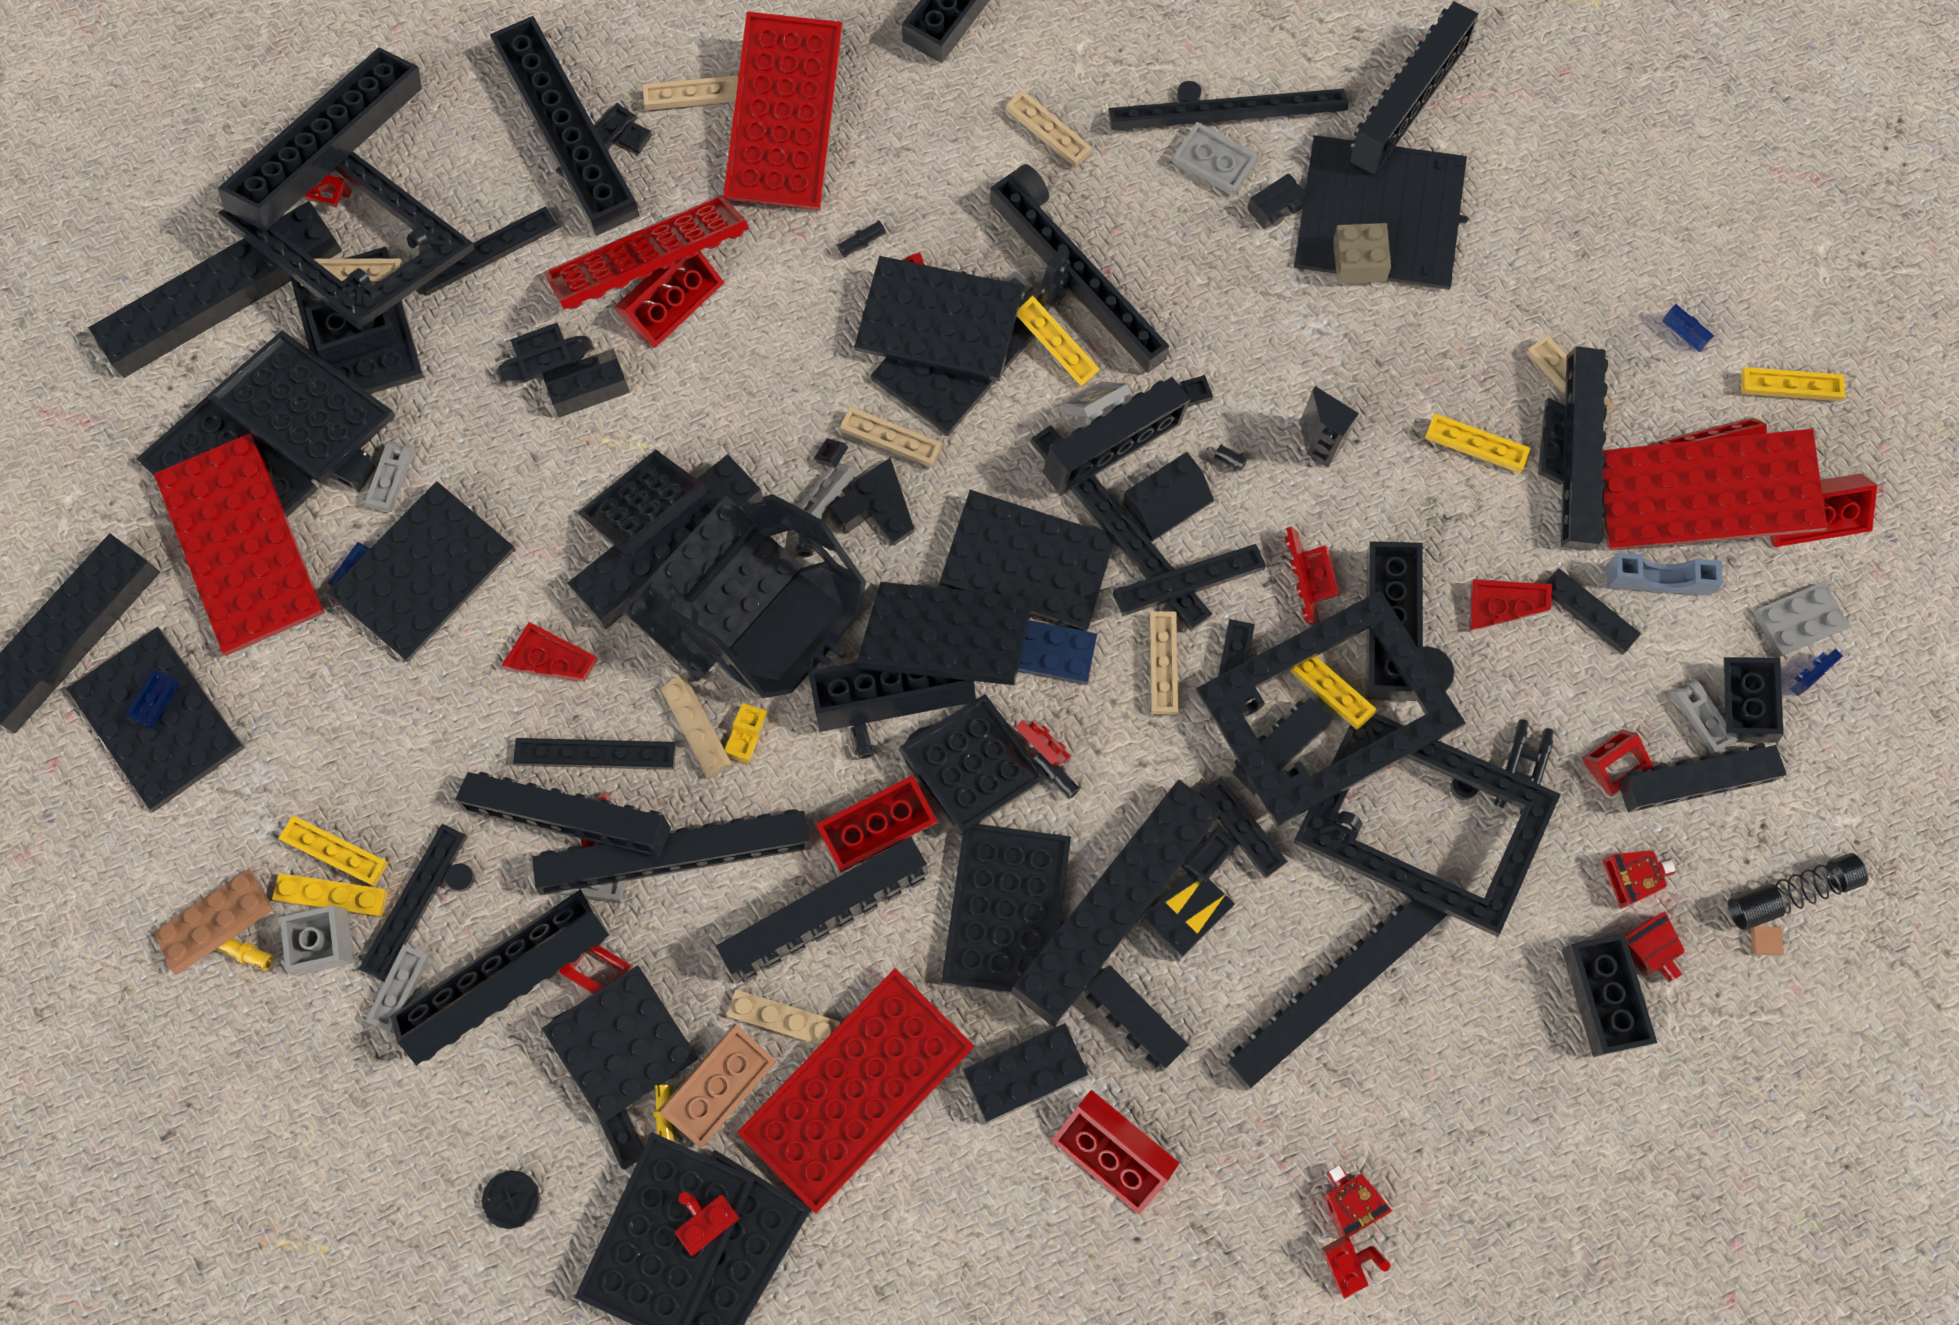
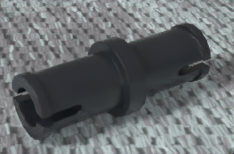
M880 220L863 230H856L854 232L855 235L838 243L837 247L841 255L846 258L862 247L864 249L869 247L868 244L885 235L886 230Z
M1040 752L1034 757L1047 775L1048 782L1050 784L1054 783L1068 799L1073 798L1080 791L1081 787L1068 776L1063 765H1052Z

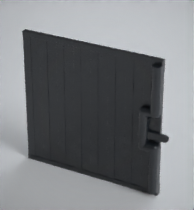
M1314 135L1294 268L1336 274L1333 239L1337 225L1387 223L1391 269L1387 281L1450 290L1459 223L1465 224L1469 220L1467 216L1460 215L1467 156L1396 146L1374 175L1350 162L1352 155L1350 147L1354 140Z

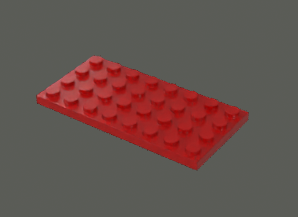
M747 11L723 195L728 201L821 211L842 38V22Z
M719 195L555 266L543 273L563 310L567 308L575 309L581 306L583 301L590 298H601L606 294V291L613 288L621 289L627 286L631 280L646 278L652 274V271L659 268H669L675 264V261L682 258H692L702 249H712L719 246L721 241L725 239L738 238L749 227L746 219L723 195Z
M1813 428L1603 450L1606 462L1602 470V479L1605 481L1602 499L1609 551L1825 531L1827 529Z
M251 433L154 474L222 654L228 656L325 613L256 439Z
M894 968L751 1116L737 1133L806 1205L817 1214L975 1046Z

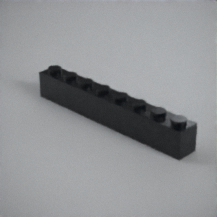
M1576 346L1566 355L1564 482L1562 484L1561 516L1562 548L1591 551L1600 545L1604 536L1603 528H1601V518L1604 514L1602 493L1605 489V481L1602 479V470L1606 462L1605 455H1603L1606 431H1603L1607 415V408L1604 407V397L1608 389L1607 383H1605L1608 360L1605 359L1606 350Z
M467 772L455 798V801L464 812L660 857L671 829L665 816L658 811L650 810L649 812H644L632 805H624L622 807L606 799H600V801L591 800L583 794L569 795L560 789L551 788V790H547L530 782L526 785L520 784L508 777H503L502 779L494 778L486 772H479L478 774Z

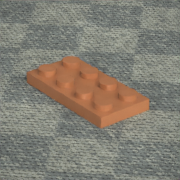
M248 868L153 933L170 970L178 975L274 909L256 874Z
M734 1023L658 1111L701 1149L776 1063V1060Z

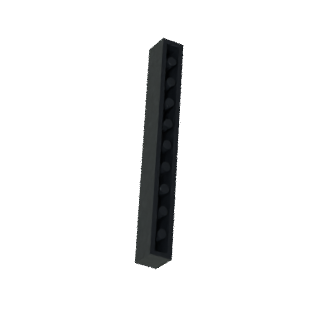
M1010 174L990 188V204L1047 265L1061 246L1070 251L1069 262L1071 265L1068 269L1069 279L1066 286L1147 373L1167 359L1168 343Z
M790 809L780 815L761 814L756 819L751 820L737 818L727 824L708 823L703 825V828H679L674 833L668 834L660 857L601 843H595L594 846L585 848L582 846H571L567 848V851L561 852L553 850L543 851L538 856H532L535 888L541 896L596 885L617 883L619 881H629L810 850L805 811Z
M1408 897L1411 902L1405 908L1400 904L1390 912L1389 915L1392 919L1385 925L1380 921L1369 931L1372 936L1366 942L1360 939L1349 948L1352 952L1350 956L1345 960L1342 956L1335 960L1329 966L1332 971L1326 977L1319 974L1309 983L1312 988L1305 995L1300 991L1288 1001L1291 1007L1287 1011L1283 1012L1279 1009L1268 1019L1271 1025L1264 1031L1259 1027L1247 1038L1251 1042L1247 1046L1242 1048L1238 1045L1227 1055L1230 1060L1225 1066L1246 1091L1251 1089L1448 914Z

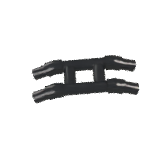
M1520 719L1505 770L1541 785L1553 746L1554 730L1551 728L1543 730L1542 740L1537 752L1523 747L1527 739L1529 723L1525 719ZM1520 757L1536 762L1532 776L1516 771ZM1496 797L1493 805L1504 808L1506 801Z

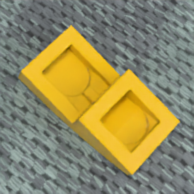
M742 703L733 723V731L724 749L729 759L749 765L767 716L766 710Z

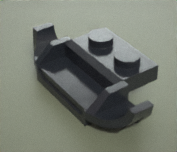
M558 322L510 339L517 357L502 363L497 368L496 373L500 384L505 383V381L527 383L534 378L570 365L574 366L583 359L588 351H594L595 348L588 336H574L564 340Z

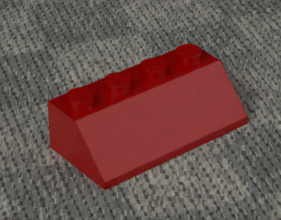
M698 251V254L692 258H682L675 261V264L669 268H659L652 271L650 276L643 279L613 308L633 331L653 348H656L725 282L702 252Z
M1861 473L1821 480L1827 529L1825 531L1770 536L1772 545L1774 547H1781L1873 531L1878 484Z
M911 775L817 823L816 827L841 873L910 836L937 824L938 821L914 776Z
M1093 1090L1089 1091L1051 1140L1139 1215L1168 1182L1180 1164L1179 1161Z

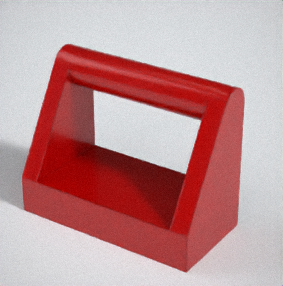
M1621 729L1581 757L1586 768L1609 796H1613L1620 791L1618 782L1627 776L1625 773L1612 783L1605 768L1629 751L1640 762L1630 771L1642 769L1644 773L1653 767L1638 733Z
M600 945L587 950L621 971L614 980L633 968V965ZM584 952L578 960L562 967L559 973L594 994L602 989L603 986L575 969L586 952Z

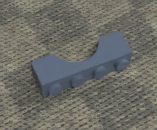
M1616 553L1607 563L1608 588L1711 596L1722 586L1721 561L1694 559L1679 564H1658L1647 561L1641 554Z

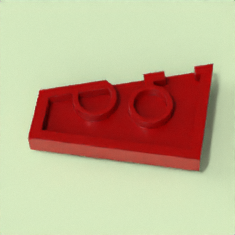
M1473 579L1471 581L1469 632L1549 612L1551 610L1552 584Z
M528 622L501 666L503 669L585 682L597 663L598 658Z

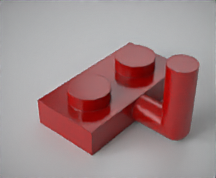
M683 1192L679 1195V1202L686 1205L694 1217L676 1230L675 1234L690 1255L694 1256L740 1218L723 1195H720L703 1209L692 1194Z
M1347 1235L1321 1248L1337 1289L1344 1299L1369 1286L1361 1267L1362 1264L1372 1259L1383 1272L1388 1271L1391 1267L1390 1262L1375 1246H1369L1356 1253Z

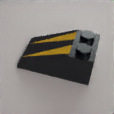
M1188 873L1142 918L1140 924L1179 962L1235 903L1210 879L1202 885Z

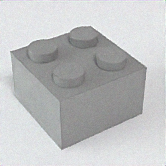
M332 905L280 917L286 972L302 975L353 963L347 909Z

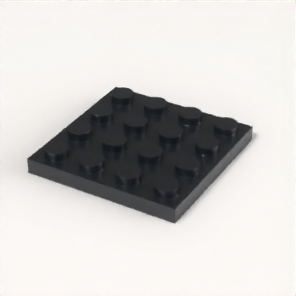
M655 449L577 513L584 522L628 557L630 554L638 551L641 545L651 537L656 536L668 523L677 519L690 505L699 501L701 496L708 490L703 483Z
M986 694L977 698L976 702L967 704L899 747L902 756L960 835L969 831L1047 779V775Z
M639 965L541 1028L602 1124L655 1089V1085H661L698 1059Z

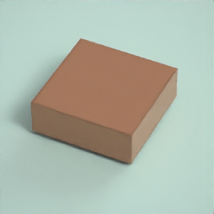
M1756 926L1750 929L1753 955L1780 956L1784 954L1781 927Z

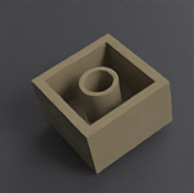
M1387 223L1337 225L1333 239L1337 284L1386 282L1391 269Z

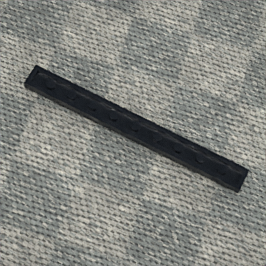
M1344 88L1112 107L1108 108V118L1111 130H1126L1131 128L1196 124V122L1240 121L1251 118L1264 119L1275 116L1288 117L1299 114L1335 113L1347 111L1349 102Z
M1050 425L1033 436L1030 443L1046 460L1050 445L1058 439H1064ZM1095 476L1071 489L1074 495L1102 528L1113 537L1114 542L1146 579L1175 570ZM1195 593L1166 602L1191 632L1212 616V612Z

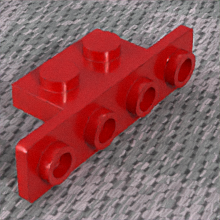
M1290 526L1286 528L1288 536H1285V542L1288 550L1292 551L1293 560L1290 561L1291 567L1299 580L1296 588L1299 597L1303 598L1305 605L1302 608V614L1306 623L1309 622V624L1314 626L1320 623L1315 603L1340 596L1328 547L1324 545L1303 552L1299 533Z

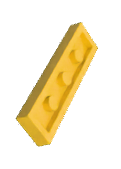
M1034 296L1029 298L1019 308L1018 318L1081 387L1100 371V368Z
M1744 367L1740 371L1741 394L1842 401L1845 398L1844 374Z
M1436 413L1433 414L1425 435L1427 440L1518 473L1522 472L1530 451V447Z
M1317 657L1289 670L1356 730L1376 713V708Z
M294 815L291 816L278 838L374 887L389 864L387 861Z
M279 873L272 900L314 908L334 905L347 909L348 913L382 918L388 891L375 887Z

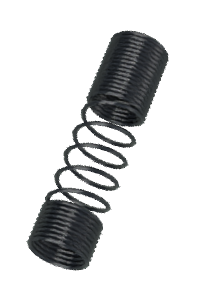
M1848 853L1828 861L1826 866L1819 864L1815 866L1814 870H1803L1801 875H1790L1788 880L1781 878L1777 881L1776 885L1768 883L1731 897L1727 903L1728 911L1735 925L1739 929L1746 931L1780 918L1785 913H1791V904L1785 893L1778 887L1779 882H1788V893L1793 904L1797 908L1803 909L1804 901L1797 887L1790 882L1792 877H1800L1802 892L1806 900L1814 905L1817 901L1816 894L1811 884L1803 877L1804 873H1813L1812 877L1816 891L1821 898L1827 900L1829 899V890L1824 880L1815 872L1817 868H1825L1827 883L1830 889L1837 895H1840L1841 892L1846 893L1867 885L1869 880L1867 868L1860 857L1854 853ZM1815 875L1823 883L1826 889L1827 897H1824L1820 893L1816 884ZM1802 879L1811 889L1814 902H1811L1806 895ZM1790 885L1798 893L1802 904L1801 907L1795 902ZM1832 885L1839 891L1838 893L1833 889ZM1782 895L1784 896V898L1786 899V902H1787V904H1788V907H1789V911H1788V912L1786 911V905H1785V902H1784V899H1783Z

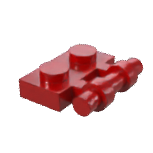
M1021 720L1015 727L1052 765H1060L1062 762L1065 764L1071 759L1072 756L1065 750L1066 746L1061 741L1057 742L1049 734L1050 730L1045 725L1041 726L1036 720L1032 722Z

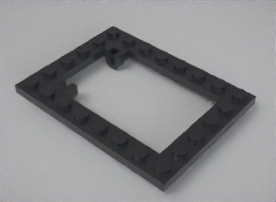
M355 152L346 157L330 173L337 171L414 230L406 237L407 243L412 249L416 246L419 247L418 256L375 285L371 284L369 276L360 268L351 272L346 279L341 281L272 226L263 231L226 212L224 209L218 212L219 218L223 223L357 329L368 324L474 250L472 241Z
M1381 590L1196 688L1197 694L1277 827L1462 728L1466 724ZM1371 628L1425 715L1312 776H1309L1301 761L1296 762L1289 771L1283 769L1277 772L1245 717L1254 714L1265 705L1263 698L1256 688Z
M1377 713L1358 730L1350 724L1331 765L1404 725ZM1439 740L1406 757L1523 809L1484 898L1356 840L1363 825L1361 819L1351 812L1342 811L1339 813L1350 788L1308 810L1294 839V844L1499 937L1561 794ZM1342 823L1351 826V829L1343 826Z

